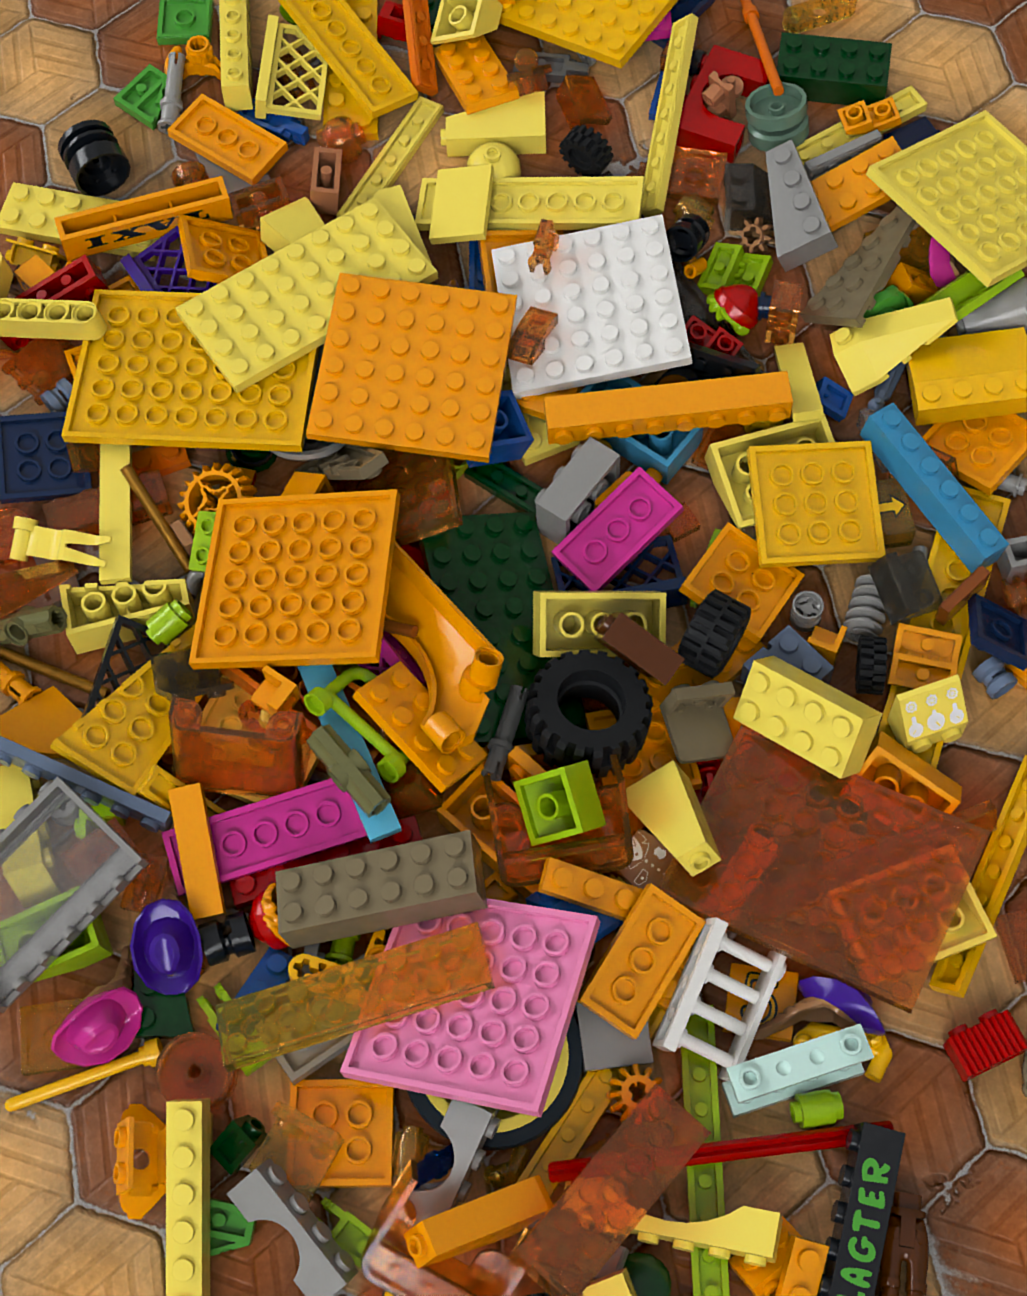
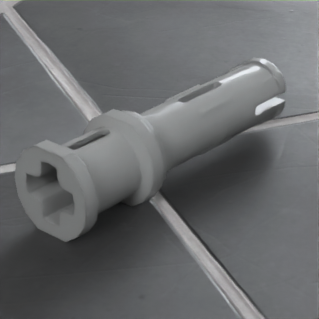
M176 52L168 54L165 95L160 100L161 119L157 124L158 130L164 134H168L167 129L183 112L181 92L186 56L178 52L177 64Z

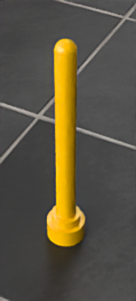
M158 1037L144 1042V1046L139 1047L135 1053L11 1097L6 1100L5 1109L13 1112L142 1064L144 1067L150 1065L152 1068L165 1064L166 1055L162 1043Z

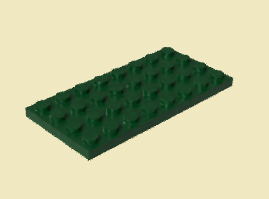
M533 512L417 518L415 523L424 567L428 577L504 656L497 686L495 689L485 692L490 700L474 738L480 747H487L489 740L494 738L510 686H522L521 693H523L525 688L530 690V686L534 682V677L539 669H545V664L552 658L560 660V657H538L533 655V591H554ZM581 698L568 700L559 706L567 720L580 728L587 729ZM526 704L513 744L532 742L527 739L525 732L526 723L524 722Z

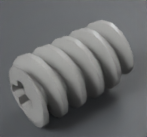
M866 574L859 576L855 581V589H853L851 595L852 599L849 602V610L846 612V621L843 622V626L848 627L845 636L858 643L860 636L878 637L877 635L882 634L883 627L880 624L886 621V616L883 613L888 612L890 607L888 602L892 600L893 596L889 591L895 589L894 583L884 576Z

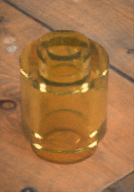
M403 1126L402 1131L395 1132L391 1167L394 1168L393 1177L405 1180H421L422 1172L426 1171L430 1136L423 1134V1128Z

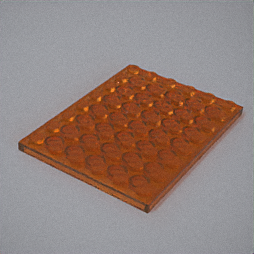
M741 725L700 804L722 860L692 877L673 857L658 888L701 918L717 917L729 923L727 930L911 1014L991 832L857 774L840 779L762 734Z

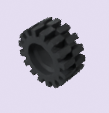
M576 125L560 143L559 147L561 149L559 151L560 154L564 155L562 159L568 161V166L570 168L574 167L577 174L581 172L583 177H599L612 161V147L607 146L608 141L606 138H601L602 134L600 132L594 133V128L589 127L587 129L586 125Z
M860 636L855 670L856 693L883 695L887 671V639L885 637Z

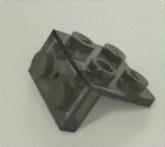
M920 550L898 556L897 552H893L868 566L891 625L937 611L939 605L943 602L926 557Z
M191 648L150 655L156 694L166 697L169 701L175 700L176 704L195 702V696L207 694V698L222 697L227 695L226 690L235 688L234 681L220 677L219 669L193 670L188 664Z

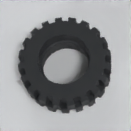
M590 649L579 650L578 654L574 655L572 651L561 654L560 660L552 658L545 664V669H539L534 677V682L530 686L524 715L527 739L532 741L531 747L537 755L543 754V761L550 767H553L554 764L558 767H564L588 760L591 773L595 774L596 778L607 777L609 770L616 774L624 769L625 763L631 764L636 759L638 751H641L653 715L651 712L653 707L652 696L647 694L649 687L644 679L638 680L639 672L633 666L626 667L623 659L617 656L614 659L608 657L607 652L598 650L597 654L590 653ZM575 698L593 699L608 707L614 714L617 722L601 730L580 728L565 718L559 706Z

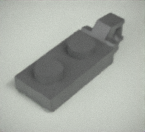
M518 50L512 73L513 79L565 84L573 82L588 83L590 67L589 63L577 62V60L571 59V56L566 54Z

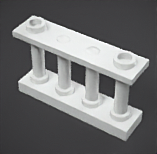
M717 917L705 918L704 921L706 923L694 943L652 1046L666 1052H675L681 1046L721 1065L722 1068L718 1078L730 1081L726 1068L748 1061L746 1058L774 987L785 974L787 968L785 960L788 953L783 950L769 951L768 956L765 957L727 938L725 931L729 923ZM723 950L761 969L762 971L755 988L753 989L715 970L712 963L716 953ZM710 982L748 1001L741 1021L702 1002L699 994L703 984ZM690 1015H699L735 1033L728 1053L688 1034L685 1027Z

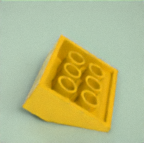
M1024 327L941 337L934 340L930 345H921L910 354L912 359L906 363L916 426L1027 412V334Z

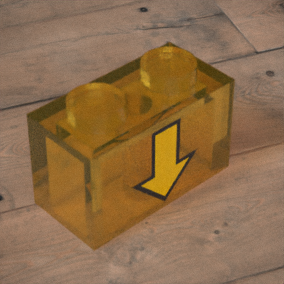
M895 478L876 481L885 549L912 545L916 529L905 490Z

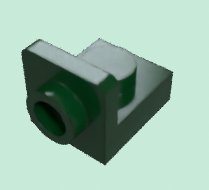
M245 1115L230 1122L210 1146V1153L232 1175L241 1169L257 1148L266 1145L271 1138L265 1132L264 1125L258 1119Z

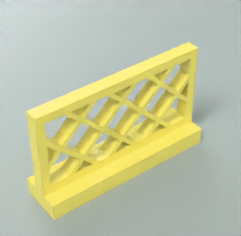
M268 15L255 96V118L266 120L267 114L321 121L328 64L297 25L279 23V16ZM283 34L296 35L299 39L289 44L283 38ZM304 44L310 52L301 56L295 49ZM290 53L296 60L286 65L280 58ZM317 57L323 64L313 69L307 61ZM301 65L307 73L298 77L292 70ZM287 74L292 82L282 86L277 79ZM314 78L320 85L310 90L304 83ZM299 87L305 94L295 99L289 91ZM282 95L290 102L284 106L273 104V101ZM311 99L317 106V109H305L301 104Z

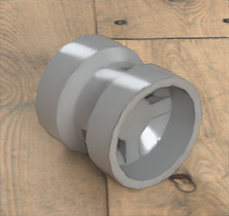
M803 591L795 596L790 612V622L795 629L801 632H810L814 630L815 625L819 626L824 610V602L820 595L813 591Z

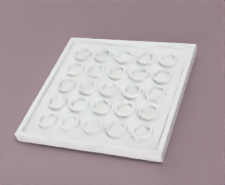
M662 214L491 250L498 293L517 295V306L508 352L512 390L516 399L692 364Z

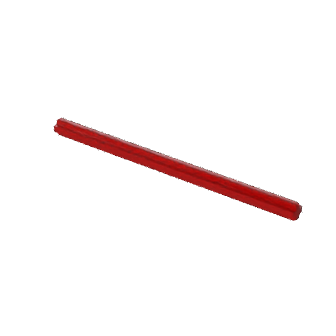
M880 1121L871 1123L877 1126L894 1130L891 1121ZM854 1125L553 1161L548 1165V1177L550 1182L556 1183L845 1147L848 1132L851 1128L854 1129Z

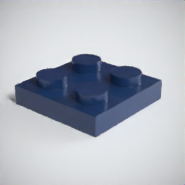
M975 593L968 600L971 644L978 650L985 651L1001 659L1004 663L1024 671L1027 668V619Z

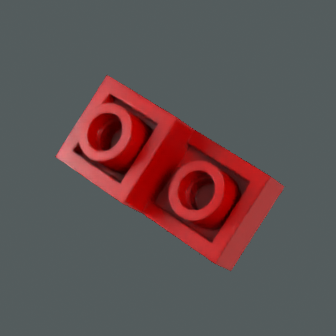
M694 315L685 324L688 342L735 356L744 344L723 328L719 327L715 331Z

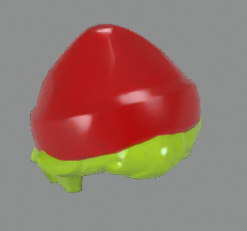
M745 284L723 285L707 296L706 303L709 304V311L711 313L716 312L715 318L717 321L726 320L731 324L730 328L734 329L736 334L745 336L757 325L759 296L753 287Z

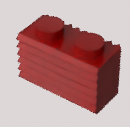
M996 1009L990 1010L978 1017L979 1024L968 1028L965 1023L948 1032L950 1038L945 1041L943 1047L963 1082L1026 1052L1027 1041L1008 1009L1001 1013H998Z

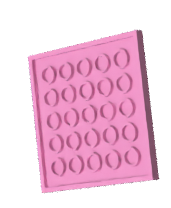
M487 898L488 908L392 928L340 1073L344 1078L541 1118L601 923L598 916Z

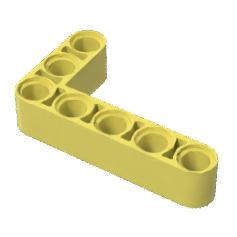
M0 252V337L97 340L105 334L107 324L96 305L90 301L7 298L13 280V272Z

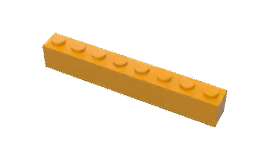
M787 371L544 397L548 444L556 443L559 445L588 440L590 436L599 441L602 438H628L639 434L658 435L662 432L676 430L687 432L694 428H720L731 424L749 425L754 422L768 420L779 422L791 417L793 406Z

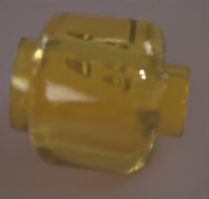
M696 193L690 196L685 194L672 211L675 214L674 223L683 215L692 213L701 216L707 222L709 230L715 223V220L712 218L715 208Z

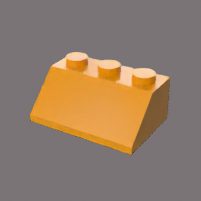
M880 731L870 745L860 773L848 776L839 794L921 850L961 803L962 786Z

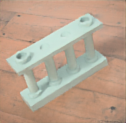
M860 1023L728 1067L726 1071L730 1081L722 1082L721 1086L732 1116L736 1118L795 1097V1094L816 1091L861 1076L865 1073L862 1062L873 1059L874 1055Z

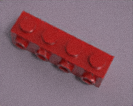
M84 254L15 298L92 302L95 289H110L101 271ZM0 337L13 351L26 346L29 342L36 339Z

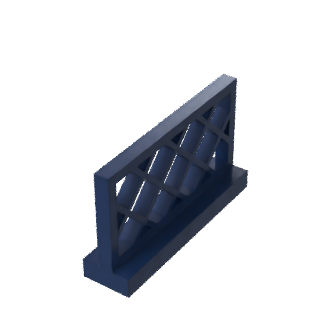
M671 534L656 537L638 555L639 557L632 565L628 564L624 568L627 572L621 580L614 578L610 582V584L615 586L611 591L667 593L666 608L688 604V597L678 591L686 579L682 575ZM666 546L668 550L663 559L650 554L652 549ZM551 557L558 591H569L572 586L582 591H589L574 575L571 577L561 572L559 566L563 565L555 557ZM644 560L657 565L651 574L638 568ZM662 569L673 573L675 578L661 580L657 576ZM633 574L645 580L642 585L630 586L626 584Z

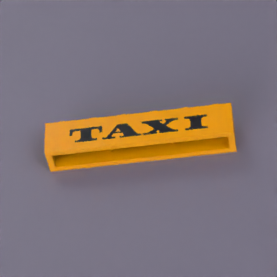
M218 176L54 219L67 261L80 258L84 254L89 256L162 237L178 225L181 214L215 222L233 219L223 178Z

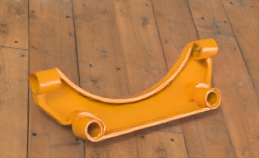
M395 541L385 619L412 624L418 627V634L415 638L393 633L389 634L409 651L419 665L426 680L429 693V709L421 723V729L442 753L450 754L459 748L473 743L490 700L485 692L491 691L497 686L504 656Z

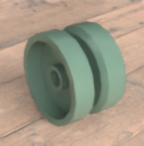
M782 82L784 93L781 96L773 94L770 84L760 86L750 93L746 98L745 112L748 121V137L752 146L760 151L767 152L791 139L795 147L804 143L809 136L810 127L809 116L807 115V95L801 87Z

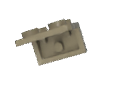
M712 680L698 686L680 684L673 687L670 694L659 705L676 759L679 763L688 764L731 758L736 754L737 748L723 710L726 703L735 695L732 682L719 683L717 680Z

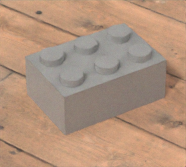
M591 436L583 445L579 444L573 451L569 463L565 467L561 466L556 471L553 482L547 489L543 488L535 499L539 533L556 544H559L594 510L595 500L620 477V454Z

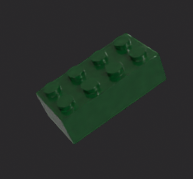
M782 32L777 71L781 82L801 87L807 95V101L851 105L864 100L867 106L885 99L892 43Z

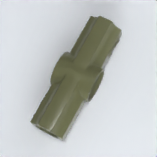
M26 605L17 613L0 616V645L13 643L23 646L32 638L61 633L67 628L66 619L68 615L63 607L55 605L40 608Z
M330 724L320 726L312 732L311 736L306 740L307 745L327 767V773L337 787L344 793L347 791L368 818L382 812L391 802V797L371 774V769L363 757L355 749L351 750Z

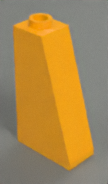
M538 1174L424 1219L403 1235L408 1251L413 1257L417 1269L514 1236L554 1209V1206Z

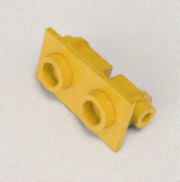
M18 237L17 241L8 238L5 240L12 244L11 250L8 249L5 254V259L11 265H21L34 255H37L53 271L57 272L61 269L60 259L67 261L65 256L59 254L60 249L57 247L43 244L42 248L34 246V241L23 237Z

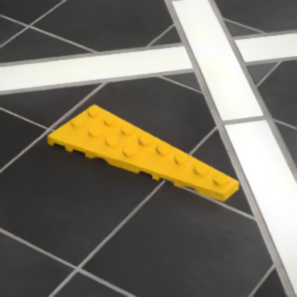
M196 622L179 638L177 637L160 654L155 655L126 679L107 698L102 699L96 704L95 708L73 723L72 727L60 737L55 738L50 748L101 781L136 796L137 789L151 767L158 764L220 673V669L193 670L188 664Z

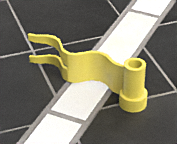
M14 516L12 528L15 529L9 559L28 562L29 556L89 566L106 567L107 561L68 548L67 544L103 545L111 543L112 537L66 529L56 530L38 526V520Z

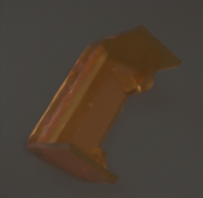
M617 754L610 755L613 784L596 788L607 825L533 847L530 843L521 808L512 802L495 804L490 775L483 776L499 875L505 885L522 887L539 884L545 860L549 857L598 874L622 870L631 864L634 852L625 779Z
M410 1159L384 1201L361 1257L363 1276L369 1282L394 1296H511L538 1252L534 1229L529 1226L526 1227L509 1256L497 1249L488 1248L480 1251L470 1266L451 1257L417 1269L403 1235L413 1227L416 1221V1208L409 1199V1196L418 1183L417 1162Z

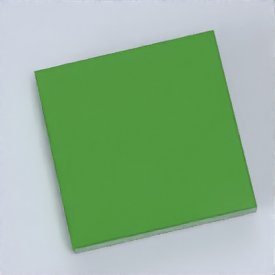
M160 0L156 38L158 45L187 44L188 40L196 35L206 37L211 43L214 1Z

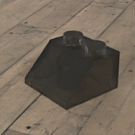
M725 163L723 177L724 231L743 230L746 227L744 220H751L754 224L756 217L763 218V225H773L768 173L754 163Z

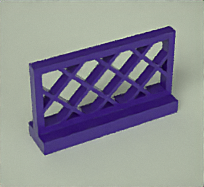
M178 225L136 257L132 258L128 253L120 259V262L140 291L203 293L217 285V283L207 282L206 288L195 287L197 280L190 278L187 287L177 286L179 276L187 275L186 268H182L184 262L182 244L179 250H169L170 244L180 237ZM153 256H159L156 267H146L144 263ZM167 256L177 257L174 268L164 267ZM162 274L172 275L169 286L159 285Z

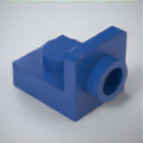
M825 376L816 382L823 412L840 422L845 419L854 395Z

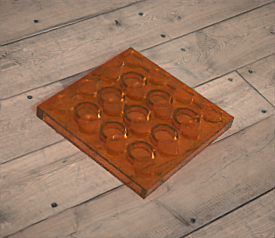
M394 451L385 455L389 463L382 467L383 471L378 476L369 480H336L337 493L398 490L401 497L395 541L400 547L463 525L453 458Z

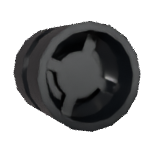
M693 213L685 214L667 230L666 234L671 259L676 262H687L693 259L707 243L710 230L707 222L701 216Z
M244 910L225 916L222 923L215 919L198 925L201 944L210 966L229 961L231 954L241 957L256 952L255 941Z

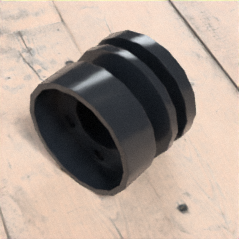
M99 120L79 122L65 131L59 140L58 152L67 170H69L77 189L84 195L96 197L109 194L122 186L129 177L131 169L129 161L119 146L112 129L105 122Z

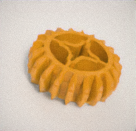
M214 462L212 468L202 465V474L197 471L192 472L194 480L192 482L189 480L184 481L188 487L187 491L179 492L180 496L185 498L184 501L177 504L180 509L184 510L179 517L186 522L185 527L188 531H193L192 534L194 536L198 512H216L218 501L215 496L219 499L254 497L253 495L258 492L257 488L251 485V477L244 475L243 470L238 467L234 468L229 463H225L222 466L220 463ZM231 482L227 487L223 485L216 490L212 488L217 483Z

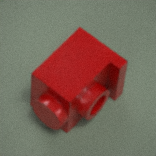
M388 0L385 1L377 19L376 34H378V39L387 36L394 40L407 42L402 4Z

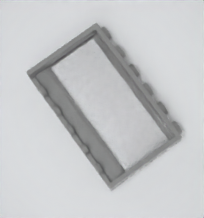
M59 777L54 781H47L39 789V796L30 805L22 806L13 817L15 820L6 829H0L1 1013H4L149 864Z

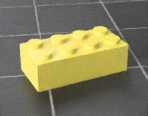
M533 591V655L538 657H560L561 654L572 651L574 655L578 654L579 650L590 649V653L597 654L599 650L607 652L608 657H616V654L594 639L598 633L594 630L597 623L605 614L608 615L613 612H622L666 644L667 593L660 591Z
M769 656L753 661L733 719L834 776L843 779L860 773L883 713L780 658Z

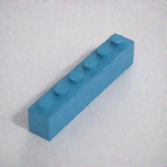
M891 403L871 414L860 436L864 441L871 440L872 451L963 564L973 573L979 566L983 565L986 568L995 563L1009 543L898 407Z

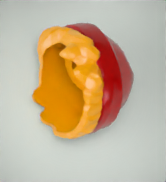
M272 883L266 890L260 892L254 898L248 916V925L253 937L275 950H281L289 947V944L278 934L276 883Z

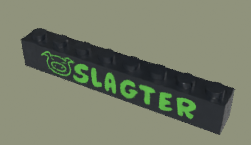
M867 1122L855 1124L854 1129L851 1128L849 1130L845 1145L846 1149L849 1150L847 1164L842 1165L839 1173L838 1184L842 1186L840 1199L834 1202L831 1212V1221L835 1222L832 1237L829 1236L825 1243L829 1246L826 1258L825 1273L822 1274L817 1296L875 1295L905 1133Z

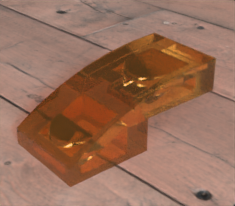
M531 306L511 337L507 359L532 366L545 350V339L558 324V314Z

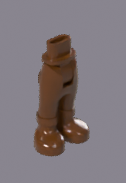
M894 1192L893 1206L891 1207L880 1264L878 1287L882 1290L878 1296H899L902 1261L906 1262V1296L926 1295L929 1242L923 1220L926 1218V1213L921 1211L922 1196Z

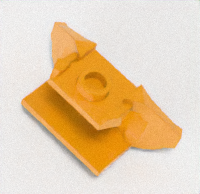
M130 1104L128 1109L122 1113L120 1122L117 1124L114 1132L117 1162L113 1170V1181L116 1184V1195H118L119 1204L123 1211L127 1213L128 1219H142L166 1193V1125L143 1104ZM142 1149L148 1154L149 1163L144 1169H136L134 1167V1150Z

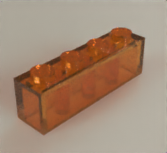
M160 470L141 472L138 476L163 516L173 514L170 498ZM100 487L85 489L79 494L66 498H56L50 503L42 505L48 528L99 535ZM132 490V526L150 521L151 518Z

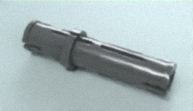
M519 685L510 686L494 738L489 740L487 746L489 753L481 775L486 778L489 773V780L501 781L508 754L514 749L512 744L529 695V690L526 688L521 693L523 687Z

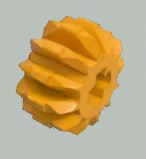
M638 1064L631 1066L630 1074L624 1067H621L617 1071L620 1079L611 1077L608 1082L616 1090L608 1091L606 1099L617 1100V1103L609 1108L610 1112L614 1113L621 1109L623 1111L620 1116L622 1123L628 1120L630 1114L632 1115L634 1126L641 1124L642 1116L650 1123L655 1119L652 1110L661 1112L664 1108L656 1099L666 1097V1091L656 1090L655 1088L663 1081L662 1078L656 1077L651 1081L649 1077L652 1073V1068L647 1067L642 1075H640ZM635 1087L641 1090L639 1096L643 1098V1101L639 1099L637 1102H633L631 1100L633 1094L630 1091Z

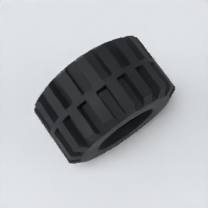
M717 589L709 593L694 614L680 642L678 654L685 658L683 664L711 679L719 675L744 634L750 620L751 607Z

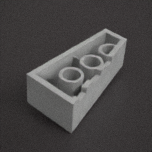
M792 139L765 152L776 254L785 272L838 248Z

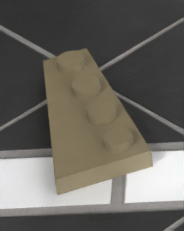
M345 444L336 453L319 460L307 461L295 469L294 472L325 474L328 480H369L378 476L383 471L382 467L388 464L389 461L382 451L370 447Z

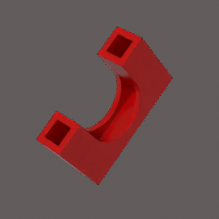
M713 45L709 55L705 54L703 56L699 75L695 74L692 78L689 94L684 96L676 145L734 164L744 142L745 125L716 116L704 106L705 101L703 100L702 93L709 87V75L716 71L721 81L730 75L741 78L744 85L741 96L748 97L752 91L760 86L770 83L761 59Z

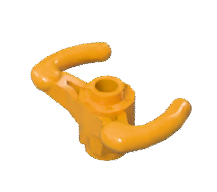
M201 35L191 37L185 47L187 56L183 80L190 75L216 76L221 81L220 60L214 55L213 47L210 45L209 40ZM174 46L170 51L176 52V60L178 59V52L182 53L180 46ZM168 55L164 63V73L166 75L168 68Z

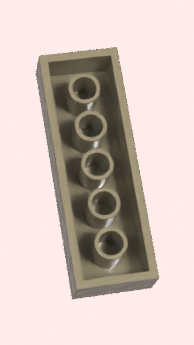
M471 830L276 871L278 934L292 949L488 908L481 846Z

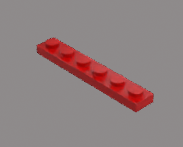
M415 815L398 820L402 829L401 832L371 844L367 837L229 881L234 905L238 909L251 905L254 898L260 892L266 890L270 884L276 883V871L423 840L418 820Z

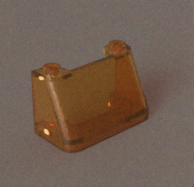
M172 697L169 710V726L173 769L177 779L186 785L202 783L203 790L207 792L264 799L304 787L311 749L306 741L310 735L302 712L279 711L269 718L265 733L201 726L203 712L199 704L190 699Z

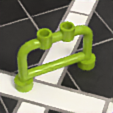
M351 667L343 671L326 687H314L304 696V704L310 713L315 716H322L332 708L384 755L377 763L378 773L384 780L395 783L406 773L405 764L410 759L403 751L399 752L337 696L353 680H361L368 683L377 675L366 668Z

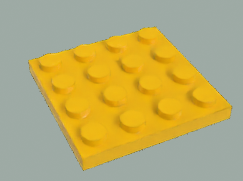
M871 440L748 447L747 458L760 568L884 561L886 554Z

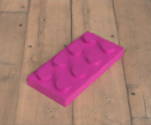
M639 466L567 535L551 553L589 591H601L684 511V508Z

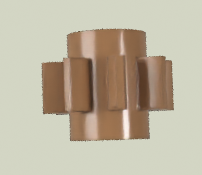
M756 217L754 224L751 220H744L746 227L743 230L737 231L742 238V242L739 245L750 246L749 253H756L757 247L762 251H767L766 243L769 240H775V237L770 236V229L773 225H763L762 217ZM753 231L760 234L759 239L756 240L755 237H752Z

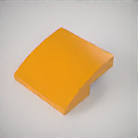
M898 623L887 684L916 689L956 675L963 635Z

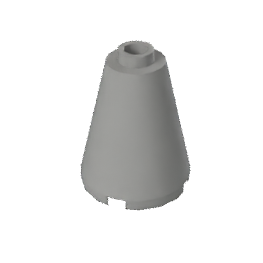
M1027 277L1019 279L955 323L958 335L1024 327L1027 334Z

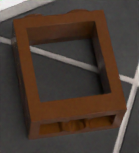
M622 612L605 614L594 628L598 632L594 637L596 641L633 666L655 684L666 686L685 660V658Z

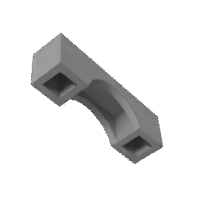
M457 1100L451 1101L440 1125L448 1135L453 1146L454 1163L451 1173L443 1181L435 1183L421 1182L411 1191L397 1222L398 1224L411 1229L424 1219L455 1208L458 1202L464 1203L472 1187V1183L468 1182L472 1170L478 1171L485 1159L487 1152L482 1150L487 1137L489 1139L494 1137L500 1125L501 1119L497 1118L500 1109Z
M271 1158L255 1168L227 1193V1196L248 1223L257 1220H269L280 1224L290 1232L296 1241L300 1256L299 1268L293 1281L305 1296H333L359 1272L351 1255L339 1247L332 1238L329 1227L324 1222L318 1220L310 1210L307 1199L301 1193L296 1192L287 1180L285 1171L279 1165L274 1164Z

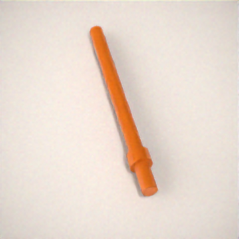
M740 0L743 8V19L750 27L773 94L781 96L784 93V87L762 31L758 9L752 4L751 0Z

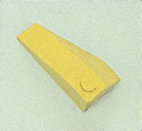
M948 297L864 318L866 322L862 328L844 326L829 335L834 357L852 394L857 396L883 383L890 377L888 375L890 370L900 362L905 365L912 359L911 353L923 344L930 345L957 323L958 318L953 300Z

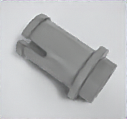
M1022 473L1019 476L1010 474L997 489L1013 493V497L1017 495L1023 496L1027 487V478H1024Z

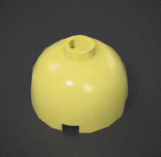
M487 142L482 144L471 153L467 161L466 167L492 164L494 168L493 180H498L502 177H521L519 158L510 147L503 143Z

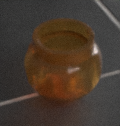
M347 116L333 117L325 123L322 129L316 131L319 147L342 149L341 164H349L356 161L363 152V144L367 143L360 123H354Z

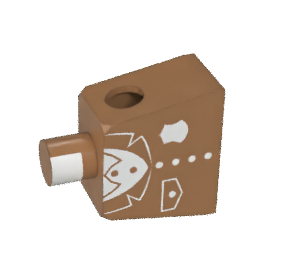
M638 829L630 841H627L613 831L602 846L617 857L610 869L611 875L613 874L616 878L620 877L625 883L644 889L647 884L652 883L660 890H663L680 866V863L654 835Z

